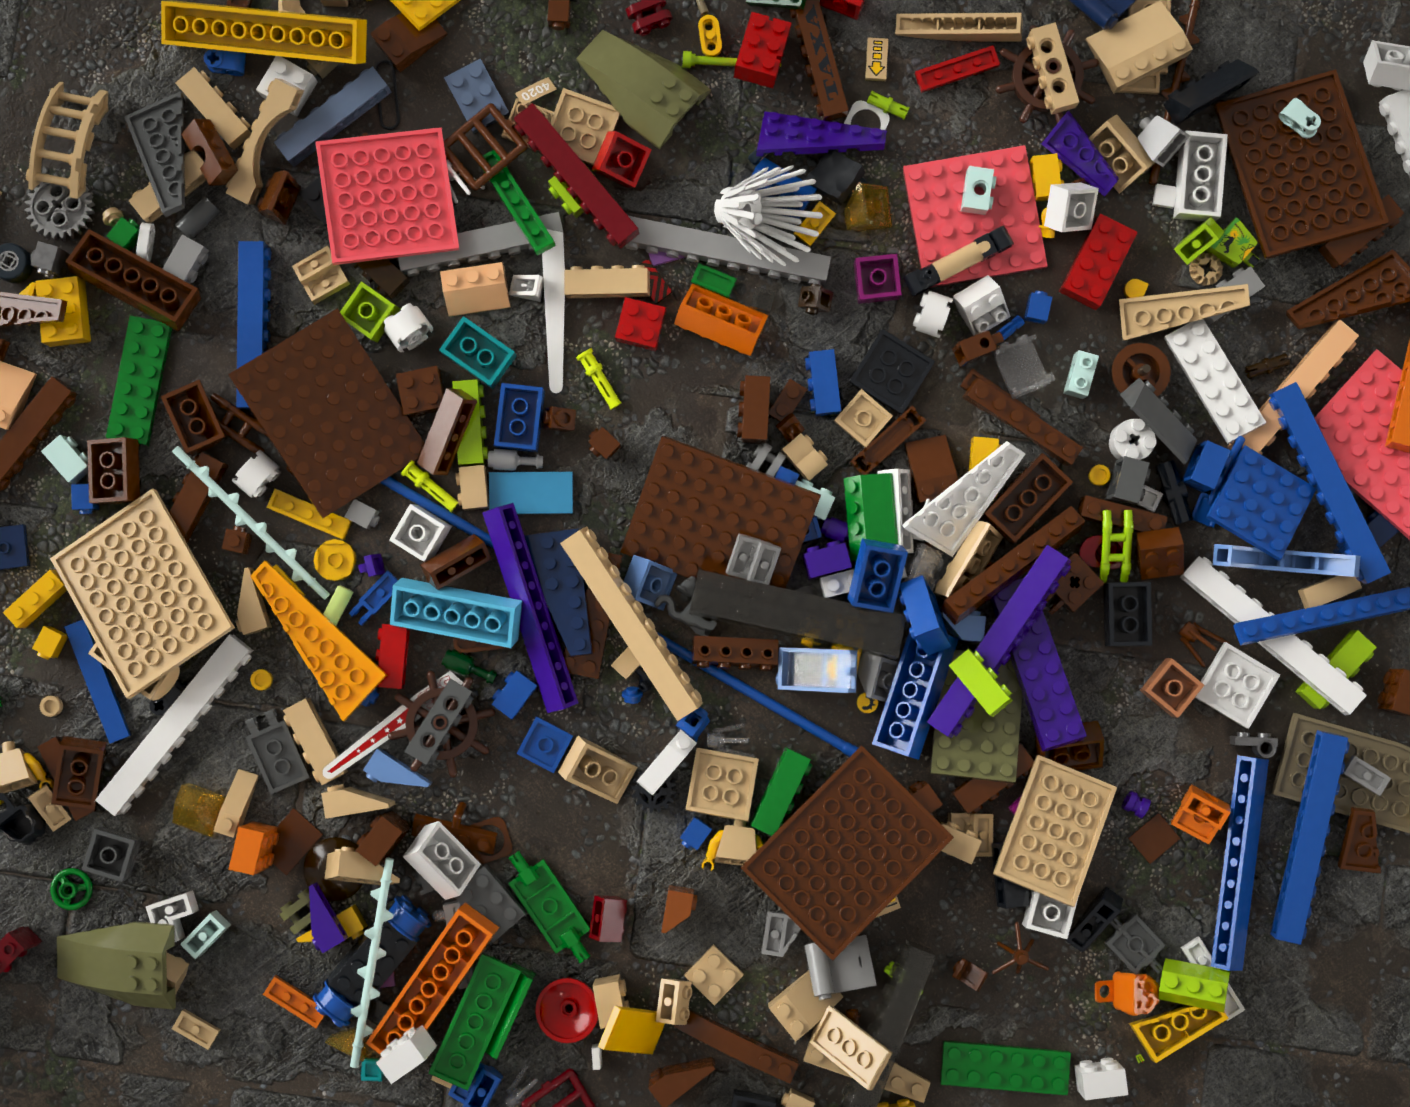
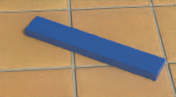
M80 620L65 626L64 628L109 743L111 744L131 736L105 666L88 654L95 641L84 620Z

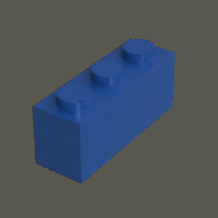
M834 349L809 352L808 358H805L806 370H810L811 378L807 379L808 391H812L813 399H810L811 412L815 411V416L840 414L841 404Z

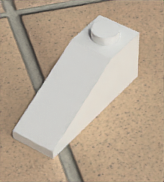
M680 730L636 782L653 795L697 743Z

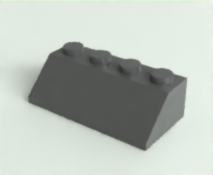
M1138 378L1120 394L1121 397L1178 459L1185 464L1197 442V439L1193 436L1195 430L1188 423L1183 425L1180 422L1182 416L1175 409L1170 411L1166 407L1169 405L1168 401L1162 395L1157 397L1153 393L1156 389L1148 380L1144 383Z

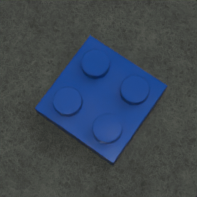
M536 716L517 754L554 773L574 735Z

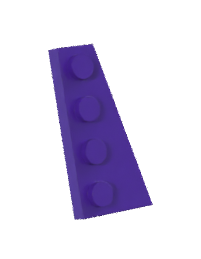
M1068 110L1041 144L1052 154L1057 153L1058 159H1061L1064 164L1081 178H1084L1091 186L1099 188L1098 192L1105 197L1118 182L1119 178Z

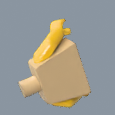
M13 741L2 743L3 753H0V793L5 794L38 784L37 780L41 782L39 788L44 786V782L49 783L51 788L54 787V781L51 778L45 777L46 772L31 753H26L20 748L16 749L15 742Z
M734 820V826L725 825L724 830H719L709 841L706 852L707 858L703 860L702 868H704L706 862L712 864L710 871L714 869L715 862L742 866L763 845L760 836L755 834V829L746 827L747 822Z

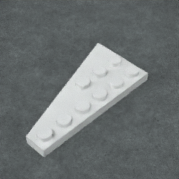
M1006 441L902 524V526L953 557L1023 459L1025 453Z

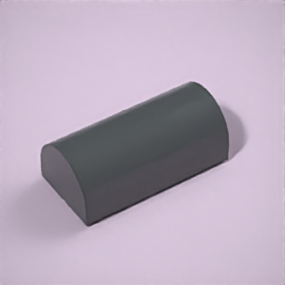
M204 196L175 225L188 238L193 239L221 211Z

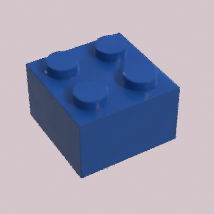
M1208 440L1197 444L1181 481L1185 485L1203 493L1213 490L1215 487L1218 488L1223 478L1221 476L1222 470L1227 468L1231 457H1229L1231 450Z

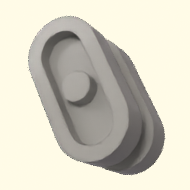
M767 443L764 446L759 444L753 454L756 456L753 463L748 462L746 467L759 471L761 465L766 460L771 463L766 474L774 477L787 456L781 452L774 456L770 453L773 448Z

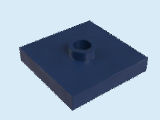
M26 525L0 527V570L30 566Z

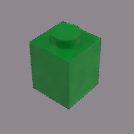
M121 217L106 237L119 246L131 251L138 242V229L140 225L131 218L127 221Z

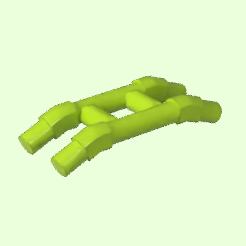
M1103 510V538L1099 578L1106 583L1110 571V562H1121L1120 582H1128L1131 571L1132 510H1124V533H1112L1111 510ZM1111 542H1123V553H1110Z

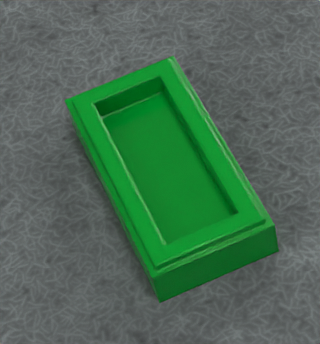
M698 263L691 283L729 299L737 278Z

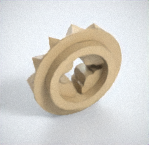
M1204 252L1190 263L1189 272L1197 284L1209 286L1215 284L1223 275V265L1220 262V258L1214 256L1213 253ZM1210 262L1209 268L1212 269V272L1209 271L1204 276V269L1201 266H1205Z

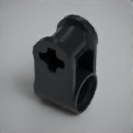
M177 679L166 695L158 700L150 701L149 707L151 712L164 716L187 686ZM159 702H163L164 710L160 709Z

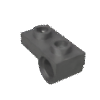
M1237 732V736H1230V744L1252 746V751L1256 756L1270 758L1276 753L1278 738L1271 737V733H1258V737H1250L1248 732ZM1265 742L1268 750L1263 754L1260 746Z

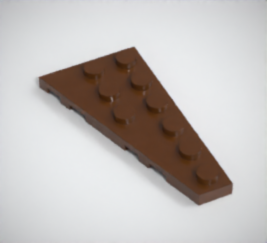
M1392 249L1286 311V316L1299 330L1410 302V267Z

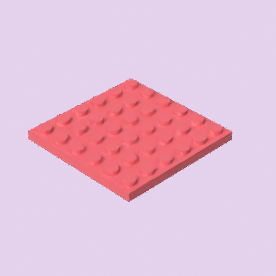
M442 127L316 141L333 265L459 250Z
M1025 145L903 166L920 268L974 242L975 239L1004 225L1014 242V245L1007 250L995 254V256L979 262L932 287L979 280L987 275L996 277L1047 268L1041 228L1038 227L1040 222ZM969 166L994 169L993 176H996V185L994 189H991L990 194L991 197H994L992 209H988L986 215L961 212L966 171ZM981 187L974 188L976 194H984V190Z

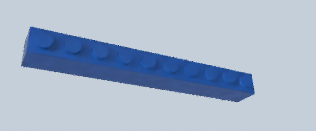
M1297 382L1269 394L1271 398L1269 399L1270 406L1274 411L1277 410L1280 416L1278 418L1279 424L1283 430H1287L1289 437H1287L1288 442L1293 449L1296 448L1299 454L1297 460L1302 468H1306L1308 472L1306 478L1311 486L1316 487V498L1319 504L1324 505L1327 511L1325 513L1326 519L1330 524L1334 525L1336 532H1334L1335 537L1339 543H1343L1346 549L1344 555L1361 556L1359 577H1356V579L1364 584H1368L1390 574L1391 571Z
M1320 730L1316 732L1270 933L1277 940L1301 945L1302 939L1306 937L1307 928L1305 925L1307 918L1309 919L1312 909L1310 903L1316 894V877L1318 878L1321 873V866L1319 864L1321 857L1324 856L1326 851L1324 842L1326 836L1330 833V816H1333L1335 812L1334 799L1340 790L1338 781L1345 768L1343 762L1344 755L1349 750L1348 738L1343 735Z
M1237 755L1211 967L1228 971L1243 970L1269 764L1267 759Z

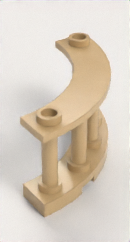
M59 82L54 88H51L40 113L33 137L29 169L26 172V180L29 181L30 190H33L41 182L66 186L70 189L71 198L78 199L86 191L88 164L84 163L86 151L91 149L94 139V133L92 132L94 125H99L104 115L108 112V91L99 90L95 96L90 98L65 93L64 82ZM64 101L88 105L87 110L84 109L83 111L60 106ZM54 115L82 120L80 128L76 132L50 127ZM47 135L74 140V152L65 154L45 150L44 145ZM42 158L69 163L71 165L70 177L64 178L41 173Z

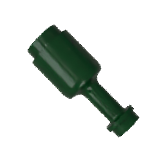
M454 649L453 651L447 650L441 665L446 666L445 669L464 677L472 673L486 679V683L493 684L497 672H494V670L489 672L475 666L472 657Z

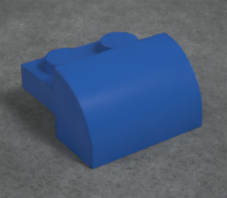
M480 1062L468 1091L453 1085L448 1095L461 1102L463 1107H488L503 1076L494 1067Z

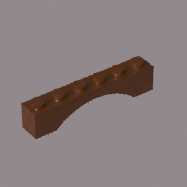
M980 378L973 380L962 397L978 409L998 418L1025 435L1049 456L1064 466L1072 465L1083 448Z

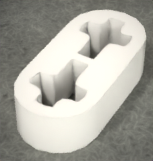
M141 223L136 255L149 262L152 257L155 238L154 224Z

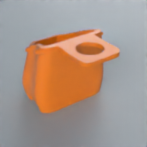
M1117 971L1113 974V980L1097 981L1095 983V1001L1098 1003L1113 1002L1116 1010L1131 1016L1148 1014L1159 1003V984L1147 974L1121 973ZM1106 985L1109 988V994L1103 998L1100 995V988Z

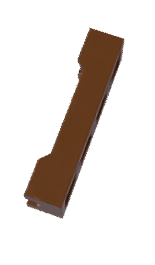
M912 405L849 463L860 475H867L924 424L926 420L917 413ZM909 412L919 422L918 425L914 426L912 420L906 417ZM862 458L861 461L866 466H869L867 471L859 467L857 459Z

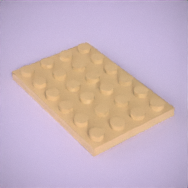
M1037 755L993 875L1070 907H1075L1117 787Z

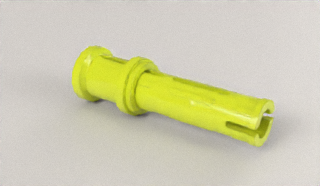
M592 348L578 355L576 359L581 361L586 370L585 374L592 377L609 405L610 410L619 406L622 402L603 374L602 364L597 362Z
M415 461L409 462L401 472L402 476L408 477L415 483V487L423 488L450 512L457 507L458 501L431 480L427 471L423 472L417 467Z

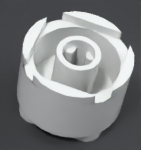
M929 291L928 294L923 293L920 301V306L923 307L921 314L916 313L913 326L916 327L915 330L940 338L941 334L938 333V330L943 331L950 311V306L947 303H952L953 298Z
M411 303L404 305L396 315H391L384 320V332L399 352H404V348H408V350L416 348L428 338L427 332L430 330L432 333L433 326L419 307L413 306Z
M1129 419L1120 423L1112 430L1109 439V449L1116 459L1127 456L1142 460L1151 454L1156 445L1155 433L1142 419ZM1131 438L1135 439V442L1133 444L1129 443V440H1131Z
M261 450L256 452L258 457L255 459L251 457L236 473L238 478L232 479V482L251 498L260 497L267 490L265 486L267 482L274 481L281 474V471L278 470L280 467Z

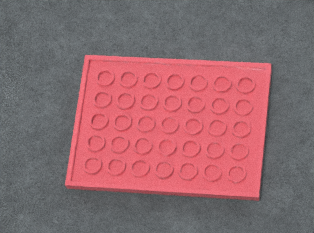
M1376 349L1314 418L1348 487L1410 540V453L1385 447L1402 370Z

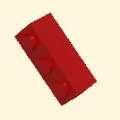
M382 624V628L378 629V640L381 641L380 649L376 650V661H379L378 666L387 676L377 687L405 689L410 637L409 628Z

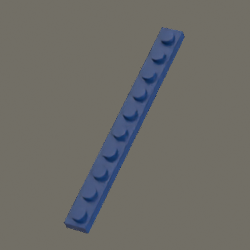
M1410 587L1239 622L1233 627L1241 646L1410 610Z

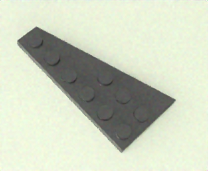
M180 91L124 116L165 217L185 209L184 139L181 135L184 131V95Z

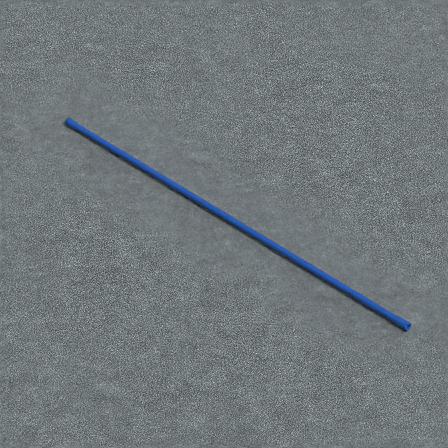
M390 476L380 482L469 535L475 534L486 545L494 549L490 535ZM658 633L666 641L667 649L692 664L691 651ZM709 665V668H699L839 749L843 754L850 757L858 749V747L850 742L842 740L724 670L719 669L717 666Z

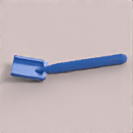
M1243 436L1237 437L1230 451L1229 457H1231L1227 468L1222 470L1221 476L1223 478L1219 487L1211 490L1210 495L1207 493L1199 495L1192 513L1194 521L1214 528L1216 523L1206 518L1245 442Z

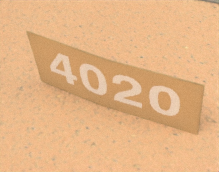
M549 77L515 94L524 106L557 89Z

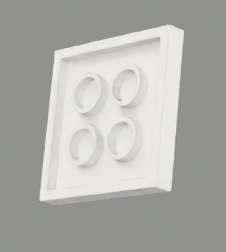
M1224 642L1201 680V683L1205 686L1195 698L1244 728L1249 729L1280 674Z

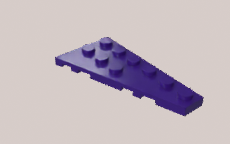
M764 111L756 157L774 152V156L782 155L783 152L791 151L797 155L828 153L829 149H838V152H846L849 148H856L859 151L884 150L887 130Z

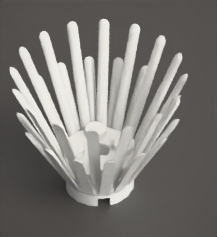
M788 166L784 169L776 167L768 172L766 171L769 167H766L736 186L723 189L720 193L724 195L721 200L716 199L714 210L718 223H723L724 226L722 227L729 229L749 253L752 252L757 258L762 260L761 255L757 252L759 251L770 262L773 263L774 259L783 266H786V263L754 238L790 260L799 262L796 256L787 252L784 247L759 232L805 252H810V247L794 241L796 239L794 235L772 226L817 237L819 235L818 231L796 226L801 224V219L788 216L817 219L823 217L821 212L772 208L802 207L803 203L801 201L821 200L822 196L820 194L766 197L798 191L799 187L815 184V179L757 190L806 172L805 169H800L773 178L791 170L794 166Z

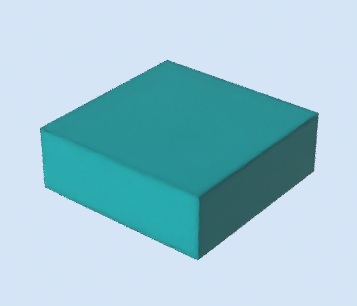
M362 1058L361 1081H383L384 1073L376 1064L380 1058Z

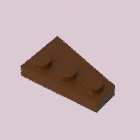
M1351 808L1338 861L1340 869L1381 873L1378 863L1379 849L1376 842V815L1372 809Z

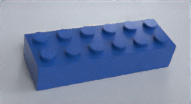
M909 631L872 742L873 745L919 760L930 728V724L927 721L937 707L950 667L949 664H951L959 639L948 635L952 647L927 656L923 649H919L916 640L912 639Z

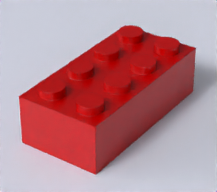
M1100 213L1094 220L1092 229L1089 230L1059 292L1097 310L1102 305L1138 232Z

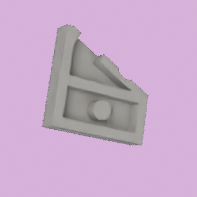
M767 911L761 954L783 957L790 944L797 937L801 928L786 913Z

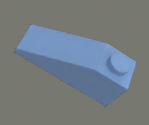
M381 748L376 749L363 769L367 773L366 777L374 782L380 781L429 787L433 783L418 772H413L409 766Z

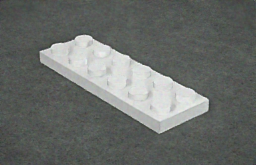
M1204 319L1190 322L1164 337L1227 444L1235 441L1238 436H1244L1265 425L1266 421Z

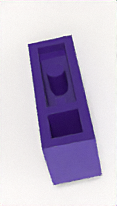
M316 882L309 886L311 931L314 938L312 942L317 950H321L324 953L346 940L348 935Z

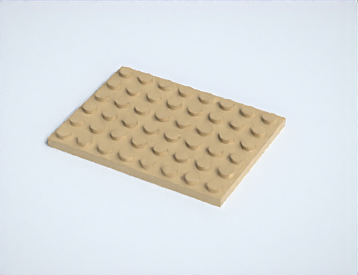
M153 488L50 558L121 690L128 699H131L235 628L160 495Z

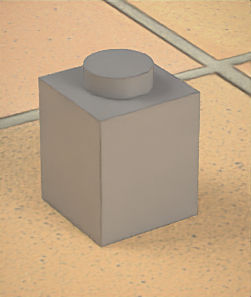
M357 499L353 500L344 516L368 530L371 527H375L380 519L378 510Z

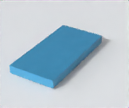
M489 472V510L514 503L517 514H573V472Z

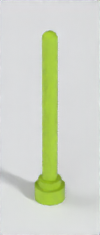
M683 51L682 68H691L695 64L735 66L737 58L695 56L696 54H693L692 51Z

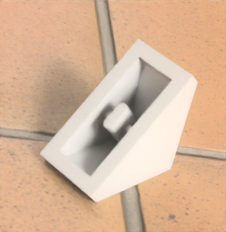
M513 275L509 295L540 302L544 288V279L540 275Z

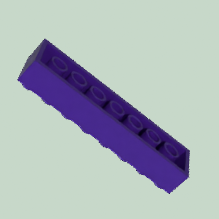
M1024 578L1013 581L990 599L996 618H998ZM1042 610L1041 612L1038 611L1034 616L1035 622L1029 630L1025 629L1021 635L1023 639L1017 648L1013 647L1009 654L1011 655L1010 659L1042 752L1084 740L1087 735Z

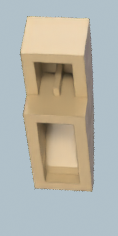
M1332 576L1298 590V593L1306 609L1334 601L1361 589L1362 586L1356 577Z

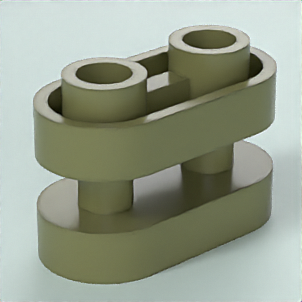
M308 888L297 895L299 900L294 904L290 901L280 908L282 913L279 915L282 920L286 921L290 918L294 923L289 928L294 935L311 923L310 913L302 919L296 913L306 905L310 909Z

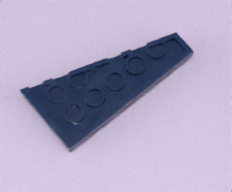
M579 529L525 535L524 537L546 604L570 656L593 654L585 580L560 544L579 531Z

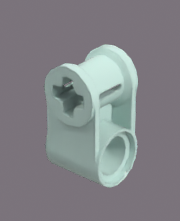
M1297 98L1292 99L1279 113L1280 120L1303 138H1312L1321 124L1318 114L1314 113Z

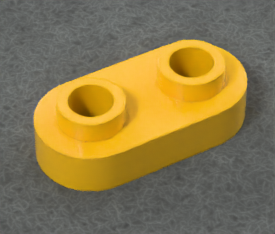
M705 15L698 23L701 49L705 56L716 57L722 50L719 22L715 16ZM711 25L713 28L711 30H706L705 26ZM714 45L715 49L709 50L708 46Z

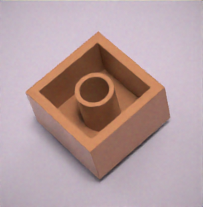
M1165 658L1140 691L1171 717L1179 718L1205 685L1175 660Z

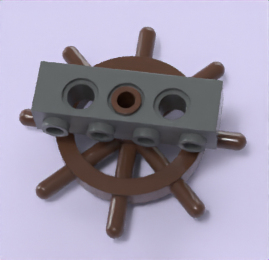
M428 671L427 680L430 690L421 694L414 702L400 693L395 695V700L409 710L406 716V728L390 732L388 738L396 740L408 737L410 743L404 752L415 758L410 767L413 772L418 771L422 763L428 765L429 762L433 764L435 760H446L449 776L454 778L457 776L455 757L463 754L469 747L484 755L489 753V748L475 740L478 730V720L492 717L496 711L493 708L475 711L472 705L474 698L471 697L473 692L469 690L473 683L471 677H467L462 685L450 678L445 688H438L435 673ZM432 699L433 707L430 711L422 707L423 704ZM452 699L449 706L446 707V703L448 702V700ZM463 708H465L467 714L460 715ZM417 714L425 718L421 725L415 726ZM469 722L467 734L456 728L458 724ZM430 735L429 738L427 739V741H426L425 744H424V743H423L424 738H425L426 736ZM451 735L462 741L460 745L453 749L450 742ZM442 744L444 751H437Z

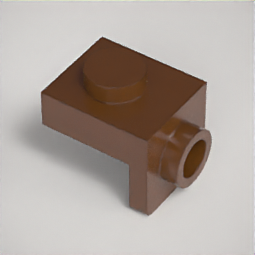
M962 958L961 961L959 960L955 964L952 977L979 992L989 973L969 960Z

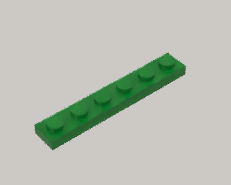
M494 150L483 155L491 167L501 160ZM507 167L489 180L537 256L555 247L553 238Z

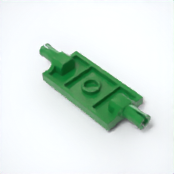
M520 850L511 855L508 859L519 874L518 877L508 884L554 952L558 953L567 947V949H571L579 964L588 959L591 955L581 943L580 937L590 931V926L545 859H542L534 866H529Z

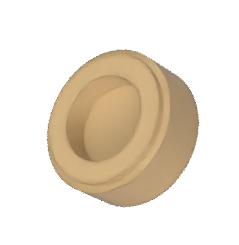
M47 696L42 699L40 710L47 717L57 716L63 710V702L57 696Z

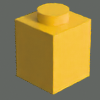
M43 626L32 649L38 651L37 655L44 659L58 658L68 639V635L51 626Z

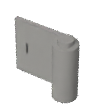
M866 935L857 936L833 961L815 943L804 946L814 997H819V1000L832 998L831 994L877 986Z

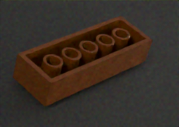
M90 229L87 230L65 261L72 274L178 332L201 300L199 290L195 286Z

